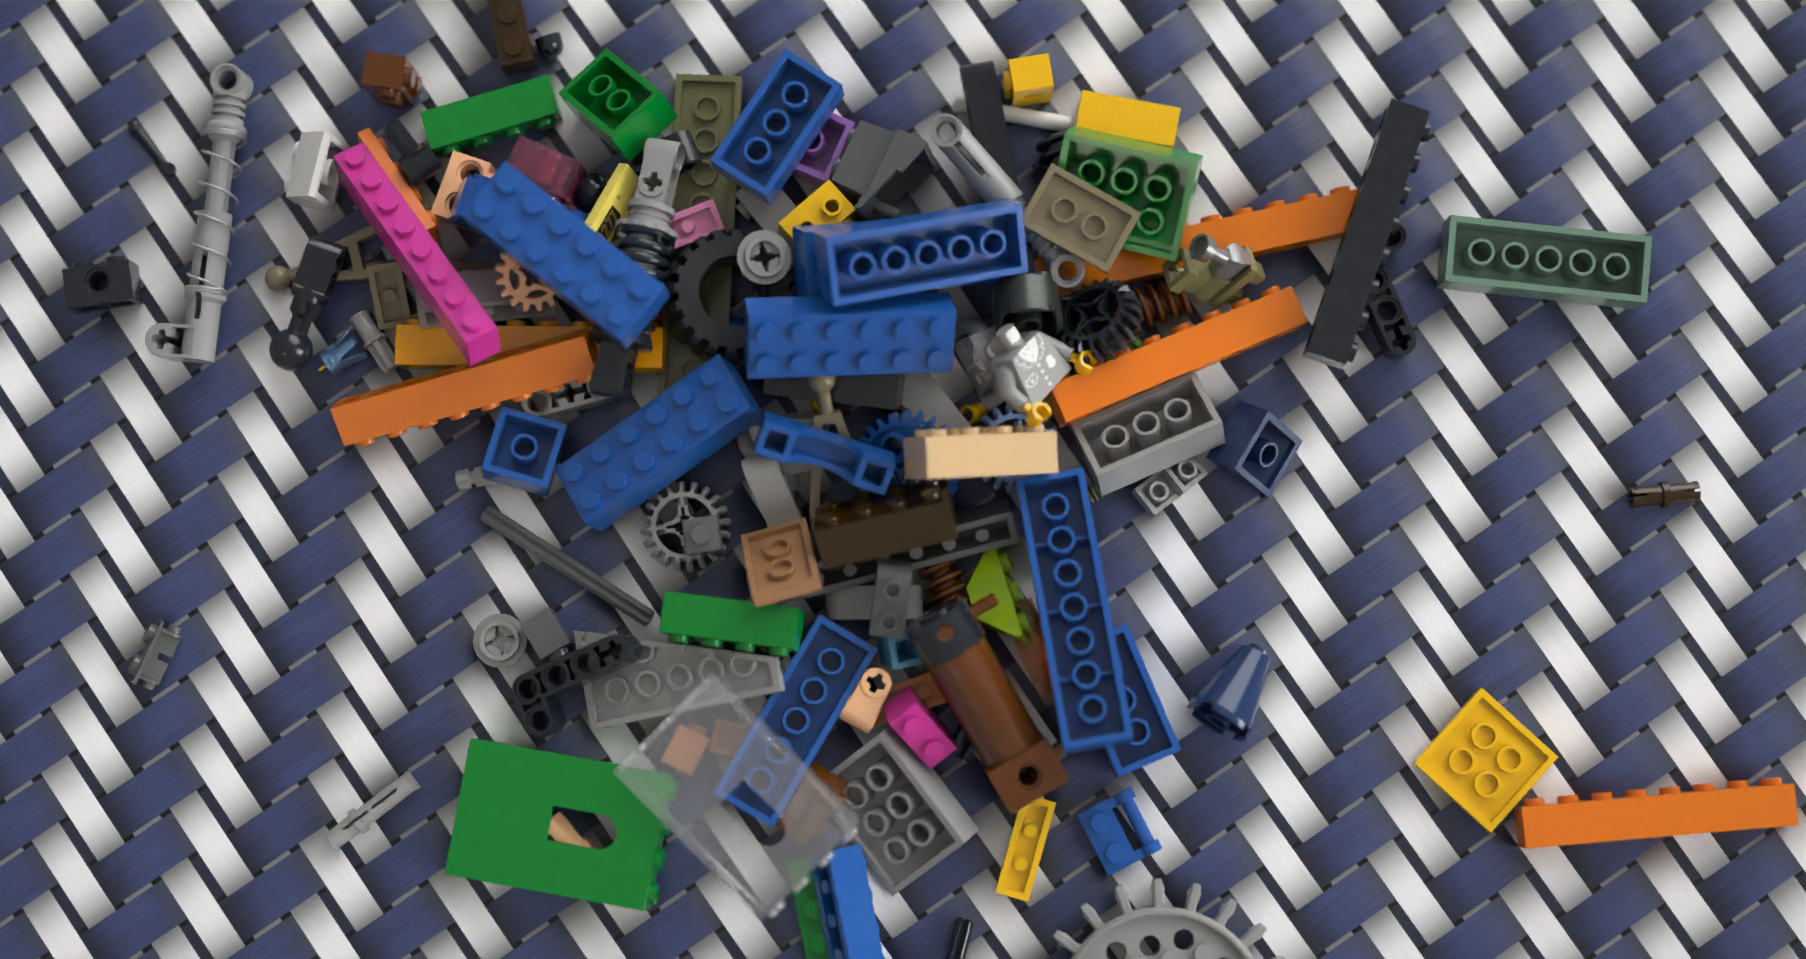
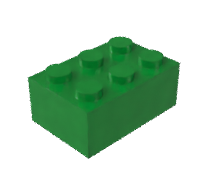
M607 48L558 92L581 122L629 162L644 149L649 137L656 138L678 117L661 91Z

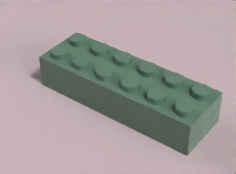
M1450 215L1442 224L1437 288L1637 309L1647 303L1652 236Z

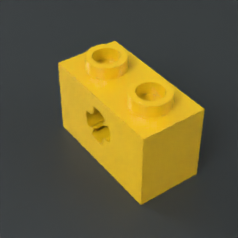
M1049 53L1009 59L1007 70L1002 71L1003 79H1001L1004 99L1010 98L1011 106L1015 107L1051 102L1054 82Z

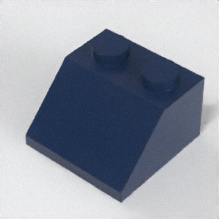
M1239 400L1223 427L1225 443L1210 449L1206 458L1226 474L1269 498L1301 445L1302 440L1268 410Z

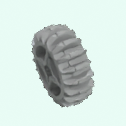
M679 481V492L674 493L673 488L668 485L665 487V490L669 496L663 498L659 492L654 495L655 499L660 502L657 507L649 502L645 505L653 514L652 516H641V520L650 523V527L640 529V533L652 536V538L643 543L644 547L650 548L656 545L657 548L652 551L651 557L656 559L664 554L665 556L661 561V565L667 567L672 559L675 560L673 565L674 571L679 572L682 568V562H686L687 571L693 572V561H698L699 566L705 569L707 564L704 557L708 555L711 560L716 562L718 560L717 555L712 553L690 557L686 551L683 532L681 530L678 532L675 528L683 525L682 520L685 519L684 510L687 518H694L691 515L688 500L702 503L709 509L711 515H717L720 521V528L721 526L732 524L729 518L720 519V515L725 514L728 508L726 505L715 508V505L720 502L721 497L716 494L708 500L707 497L711 491L708 486H705L701 493L698 494L697 482H692L690 490L686 491L684 482ZM678 502L676 518L659 525L664 511L673 503ZM721 530L722 538L729 539L731 537L730 532ZM660 535L679 536L684 554L675 553L667 549Z

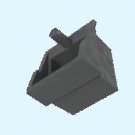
M860 120L856 129L852 128L848 133L845 141L847 148L842 158H837L834 162L830 175L833 184L850 203L855 205L854 207L862 221L892 219L902 215V210L895 208V206L907 193L913 195L935 171L937 163L926 140L900 129H897L895 133Z

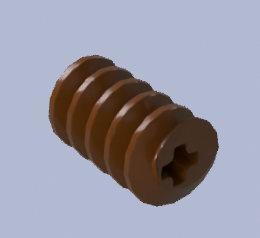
M1164 281L1157 283L1156 291L1152 285H1145L1143 294L1137 287L1133 288V291L1142 303L1144 320L1149 328L1153 327L1154 316H1157L1162 324L1166 323L1167 313H1171L1175 321L1179 320V311L1182 309L1188 318L1192 316L1190 300L1185 290L1177 294L1170 291Z
M958 558L927 566V569L919 575L921 580H931L923 588L924 592L935 593L928 600L929 605L938 606L958 597H964L966 602L970 599L968 594H960L959 592L967 585L966 581L955 580L963 572L962 569L951 568V565Z

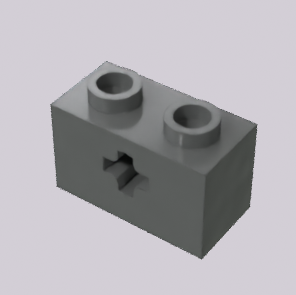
M878 557L869 635L897 639L904 638L912 580V561Z

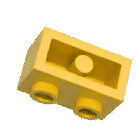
M827 180L778 222V230L793 246V226L855 222L853 218L856 215V209L830 180Z

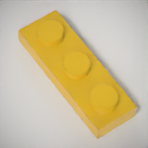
M1038 798L1018 810L995 889L996 893L1026 902L1029 901L1056 802Z

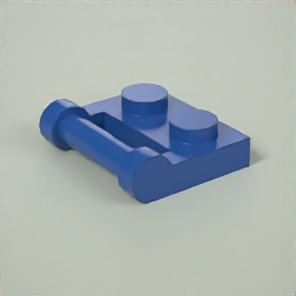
M1131 787L1076 814L1107 876L1162 849L1159 840H1154L1133 799L1135 794ZM1120 804L1142 844L1141 847L1135 850L1132 849L1112 808Z

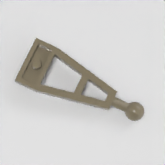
M430 203L422 205L426 211L432 210L433 206ZM371 225L334 242L345 246L346 251L349 250L353 270L340 271L336 283L369 281L360 244L378 236ZM437 229V237H438V243H437V245L439 246V248L441 249V251L444 253L443 247H442V243H441V239H440V235H439V231H438V229ZM276 265L269 268L265 274L266 285L275 292L287 290L295 279L298 267L287 269L284 266ZM403 271L404 278H408Z
M390 259L366 263L378 330L396 328V324L407 325L408 319H419L417 310L410 312L403 270L396 260ZM449 260L457 272L463 270L494 269L495 264H504L502 261Z
M835 376L808 377L810 388L817 393L820 412L813 413V426L823 429V425L835 423L839 435L851 439L841 410H833L831 390L835 385ZM811 464L809 518L814 548H818L814 535L815 509L820 507L821 467ZM859 487L860 493L871 492Z

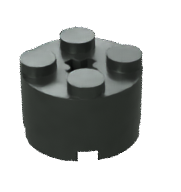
M1039 271L1035 274H1014L998 278V284L992 291L995 333L1001 327L1010 323L1015 326L1018 333L1038 330L1047 335L1055 331V334L1058 335L1061 332L1063 318L1059 286L1053 280L1050 272Z

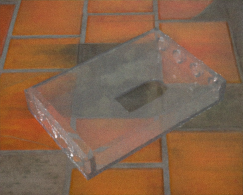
M712 672L613 771L760 921L767 915L771 918L775 917L786 905L782 899L791 890L796 894L802 890L811 880L807 874L816 865L822 869L835 856L832 849L841 840L847 844L860 831L856 826L860 822V817L715 672ZM743 780L784 820L786 833L778 844L773 846L759 844L720 805Z

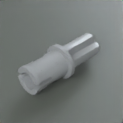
M368 310L360 311L352 316L349 321L364 342L363 349L365 351L369 350L382 373L388 374L395 371L398 366L395 365V354L386 341L388 336L386 333H381L378 330Z

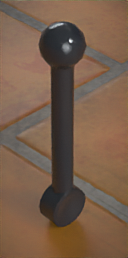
M138 120L129 121L128 129L139 136L162 165V172L166 176H173L176 173L175 165L165 160L141 130V124Z

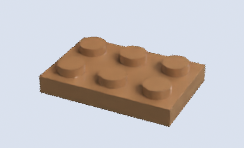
M806 517L740 535L755 608L823 589Z

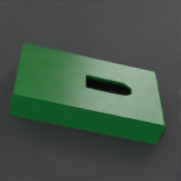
M470 738L444 874L640 911L651 910V905L657 903L660 885L655 884L657 872L663 869L666 858V850L662 849L664 836L669 835L672 825V816L668 815L670 802H675L678 793V782L674 781L675 774ZM557 806L608 816L616 826L614 842L607 848L595 849L547 840L553 807Z

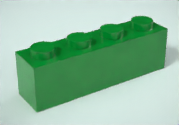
M549 75L420 112L430 149L436 157L442 156L443 159L451 158L453 150L461 153V150L474 147V149L487 148L493 144L494 140L504 137L506 140L517 139L525 135L524 131L534 128L540 131L548 130L557 125L556 122L564 120L554 85Z
M665 591L659 632L668 635V641L674 643L689 644L690 638L702 640L701 645L705 647L721 649L722 643L735 644L734 650L755 653V647L768 649V655L788 657L789 652L799 653L805 612L795 607L767 604L755 608L754 602Z

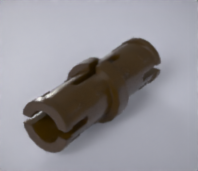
M1660 481L1657 485L1632 486L1628 488L1627 497H1633V500H1629L1628 503L1630 508L1659 505L1661 508L1670 507L1673 503L1699 502L1701 491H1694L1699 489L1700 485L1698 481L1675 484Z

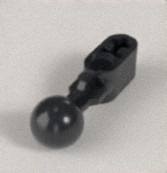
M689 130L677 131L661 138L683 142L685 145V159L679 176L702 164V159ZM644 149L630 162H623L628 164L638 177L643 163ZM586 172L578 176L571 187V198L574 205L580 211L590 214L613 173L604 176L598 172Z
M315 235L310 237L292 285L291 294L294 297L290 306L292 313L288 329L281 330L275 334L269 345L270 357L279 368L286 371H297L304 368L310 362L313 355V345L307 334L311 322L319 318L322 306H326L331 298L346 255L345 246Z

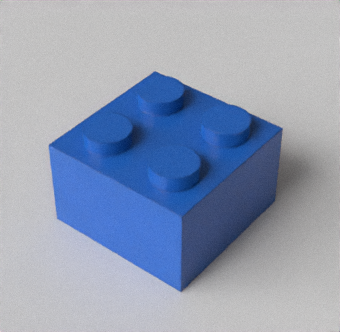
M501 406L481 467L483 479L548 497L556 473L555 468L558 467L568 436L567 425Z

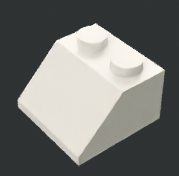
M302 132L300 141H297L293 148L292 157L294 165L292 173H289L285 179L284 190L286 197L295 204L333 212L340 187L333 156L349 148L331 132Z

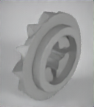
M759 230L752 232L742 240L737 248L736 263L739 265L742 275L751 280L753 284L770 285L781 280L790 268L791 252L789 246L780 235L772 231ZM761 245L766 255H777V257L767 262L766 272L761 262L750 260L759 255Z
M493 614L483 619L477 626L473 636L474 650L480 660L489 666L497 668L509 667L519 661L527 649V637L520 627L522 623L507 614ZM497 627H499V631L502 632L503 636H514V639L505 643V655H503V651L500 650L499 646H487V643L497 638Z

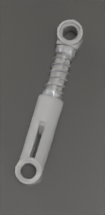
M948 113L939 114L934 117L929 126L931 140L941 149L986 203L1008 199L1022 204L1024 212L1026 209L1025 201L1022 199L1024 193L965 127L963 122ZM946 123H953L956 129L954 137L947 141L942 140L939 134L940 128ZM963 145L982 168L977 170L958 147ZM1024 228L1025 237L1027 238L1026 243H1031L1033 245L1032 250L1039 252L1038 257H1042L1041 260L1047 265L1046 269L1052 274L1053 280L1057 285L1071 289L1083 283L1087 271L1081 259ZM1066 262H1073L1077 267V276L1071 281H1065L1060 276V268Z

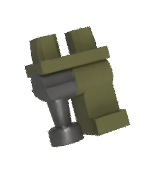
M1204 233L1194 237L1189 250L1184 247L1180 248L1177 261L1167 260L1162 264L1170 291L1180 294L1185 290L1194 294L1201 301H1209L1210 306L1216 309L1225 302L1233 304L1239 301L1243 295L1242 287L1247 283L1258 285L1265 279L1262 264L1254 259L1250 247L1245 245L1241 247L1238 243H1232L1223 249L1217 247L1214 238ZM1183 261L1185 268H1178L1176 265Z

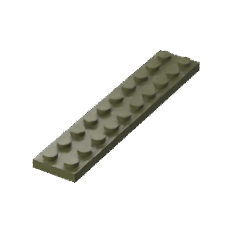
M676 74L674 111L678 117L673 121V133L681 130H689L702 159V164L679 176L672 208L677 213L713 199L725 230L728 232L730 229H735V206L737 204L735 193L737 192V184L716 172L710 159L741 115L743 77ZM684 249L674 252L673 256L667 259L670 262V268ZM719 266L710 270L703 277L699 286V298L703 309L709 317L724 326H729L733 279V267ZM668 269L667 271H665V273L667 274V277H668V275H669V273H670V272H669V269ZM664 308L662 328L668 332L667 373L659 372L658 396L709 360V356L705 354L696 355L691 352L693 347L686 342L682 344L676 338L679 334L675 328L670 329L666 320L669 317L668 310H664Z

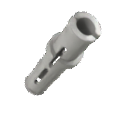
M409 771L404 772L402 776L357 810L353 808L347 812L348 817L324 833L326 839L338 851L340 847L360 832L366 833L370 829L369 825L394 808L415 790H418L420 785Z

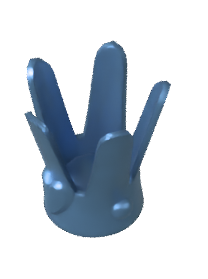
M348 328L334 345H330L322 350L323 352L320 353V357L324 365L319 368V371L327 367L333 375L341 373L344 367L367 358L369 353L361 352L342 359L359 341V337L355 335L336 348L350 331Z

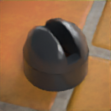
M560 32L547 34L534 40L540 55L545 58L552 59L554 56L557 57L562 53L563 41Z

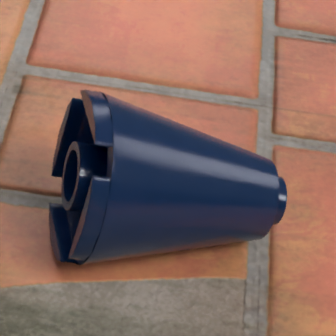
M1251 643L1249 646L1242 645L1190 699L1187 708L1195 709L1192 713L1193 717L1222 736L1225 731H1229L1235 734L1232 738L1233 740L1245 741L1251 733L1271 664L1270 659L1267 657L1268 652L1254 643Z

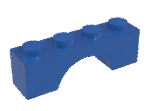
M766 410L754 440V453L784 463L803 462L819 466L840 475L854 486L884 496L896 467L895 455L892 452Z

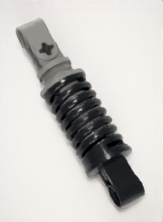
M649 137L644 147L643 163L635 197L630 199L628 203V209L630 210L628 218L617 219V222H615L616 240L612 245L659 282L665 283L667 281V274L664 271L670 268V262L667 259L673 256L675 243L679 236L669 228L670 220L674 219L676 212L672 208L679 174L684 164L685 145L683 142ZM657 313L651 321L657 320L659 317V313ZM652 322L648 323L627 350L593 324L592 330L589 332V339L600 344L590 379V391L592 394L622 400L628 399L632 390L633 374L638 353L648 354L653 350V342L649 334L654 333L656 327Z

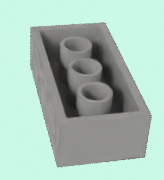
M1195 371L1071 423L1075 444L1101 496L1225 443L1223 422Z

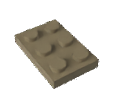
M1051 163L1023 212L1025 229L1107 274L1141 213Z

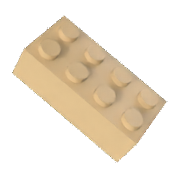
M1039 425L1038 427L1003 426L914 430L915 437L903 438L905 479L1058 473L1057 431L1044 432V425Z

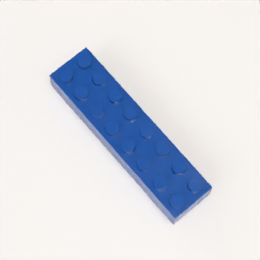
M1084 468L1017 478L1016 492L1063 754L1132 743L1134 738Z

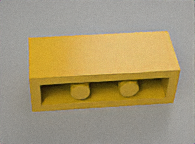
M1082 90L1075 126L1173 148L1181 108Z

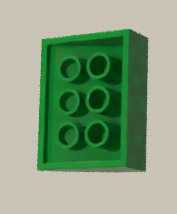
M1072 125L1064 134L1058 167L1141 213L1122 249L1177 261L1198 182L1203 155Z

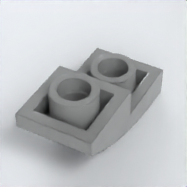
M1194 456L1153 474L1131 491V493L1148 515L1153 518L1207 476L1208 473Z

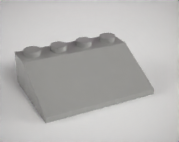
M891 726L831 771V773L847 781L848 785L844 789L843 794L848 797L837 814L833 811L830 814L853 845L861 844L866 862L892 896L955 851L979 831V828L934 769H930Z

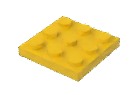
M1478 688L1412 764L1487 832L1491 833L1556 761L1558 756L1483 688Z

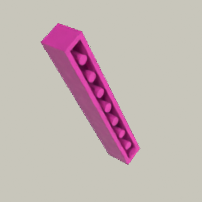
M362 142L333 156L340 183L470 366L500 352L501 347L496 325L366 145Z

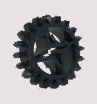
M1107 277L1102 282L1094 279L1092 285L1087 286L1083 284L1082 290L1079 292L1072 291V298L1070 300L1062 301L1064 309H1062L1063 328L1055 336L1057 340L1067 344L1068 347L1075 348L1074 352L1079 355L1085 350H1090L1094 359L1103 364L1106 357L1109 356L1115 359L1118 351H1126L1128 342H1136L1134 334L1142 331L1140 322L1145 319L1142 312V303L1133 289L1129 288L1119 279L1113 281ZM1084 355L1083 361L1091 365L1090 358Z

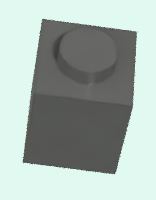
M717 515L682 520L686 551L690 557L724 552L720 521Z
M552 608L545 609L520 625L540 660L546 661L550 658L553 661L569 653L567 647L574 644Z

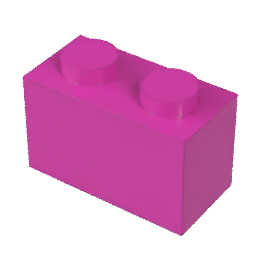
M910 685L883 705L890 726L930 769L957 749L949 728Z

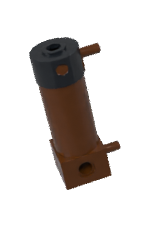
M991 593L970 606L964 597H958L930 609L913 621L905 629L904 633L922 664L930 672L980 759L978 762L1009 813L1013 814L1071 780L1058 758L1063 755L1062 742L1060 740L1051 746L1048 739L1037 728L984 637L985 632L979 624L977 617L999 604L996 596ZM1029 766L1024 773L1018 774L1023 767Z

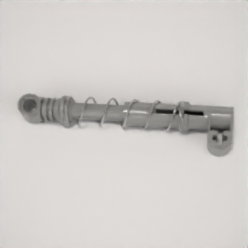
M222 63L216 66L210 76V85L214 90L213 98L215 99L212 101V106L215 108L211 109V114L214 116H211L210 121L205 124L203 134L211 139L213 143L212 149L201 150L202 153L211 155L208 179L197 181L199 184L207 186L204 210L194 211V214L198 215L195 241L190 242L194 246L191 272L186 273L190 277V283L183 290L184 298L187 300L185 323H156L149 328L145 336L147 349L152 354L170 361L202 364L215 363L221 307L227 302L228 292L224 289L226 269L232 265L228 258L229 242L236 234L235 230L231 227L233 215L229 214L228 210L237 207L239 204L238 198L230 193L231 181L243 174L242 168L234 162L235 150L247 143V130L242 120L245 118V113L242 111L246 110V105L243 103L247 102L254 89L251 77L231 63ZM236 77L237 81L234 87L227 89L228 82ZM233 165H235L240 173L232 177ZM231 196L236 200V203L228 207L229 197ZM173 338L182 342V348L171 343L164 344V342Z

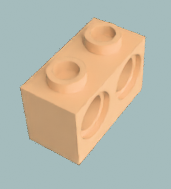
M453 150L432 207V212L437 220L467 229L447 221L459 185L465 179L466 174L472 170H478L481 175L491 178L496 172L491 163Z

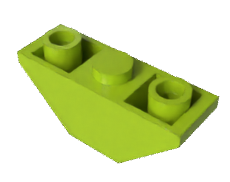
M1000 548L984 551L966 587L971 605L991 593L996 596L999 604L978 616L977 620L986 627L1025 645L1033 643L1030 631L1033 630V624L1029 614L1026 611L1023 612L1020 601L1024 599L1019 583L1013 581L1010 570L1014 569V564L1007 550L1003 551Z

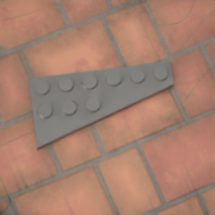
M573 630L577 650L611 635ZM640 638L637 639L641 644L642 650L639 659L635 663L583 686L591 730L785 691L779 657ZM623 645L621 649L609 652L610 656L620 655L619 652L624 650ZM592 655L589 656L587 662L591 671L595 668V659Z

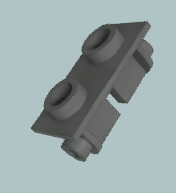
M159 617L155 624L150 623L142 638V642L146 643L141 655L135 654L127 670L131 674L129 679L132 684L135 685L138 678L142 679L140 685L147 689L153 690L155 685H160V681L169 663L157 658L159 653L172 658L182 638V635H180L181 627L169 623L166 629L163 627L165 622Z

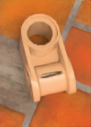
M879 666L867 669L855 691L847 700L839 719L869 734L892 685L890 673L885 668ZM877 673L883 675L882 682L886 684V687L884 689L878 687L876 691H872L870 689L871 683L867 680L868 676L875 677Z

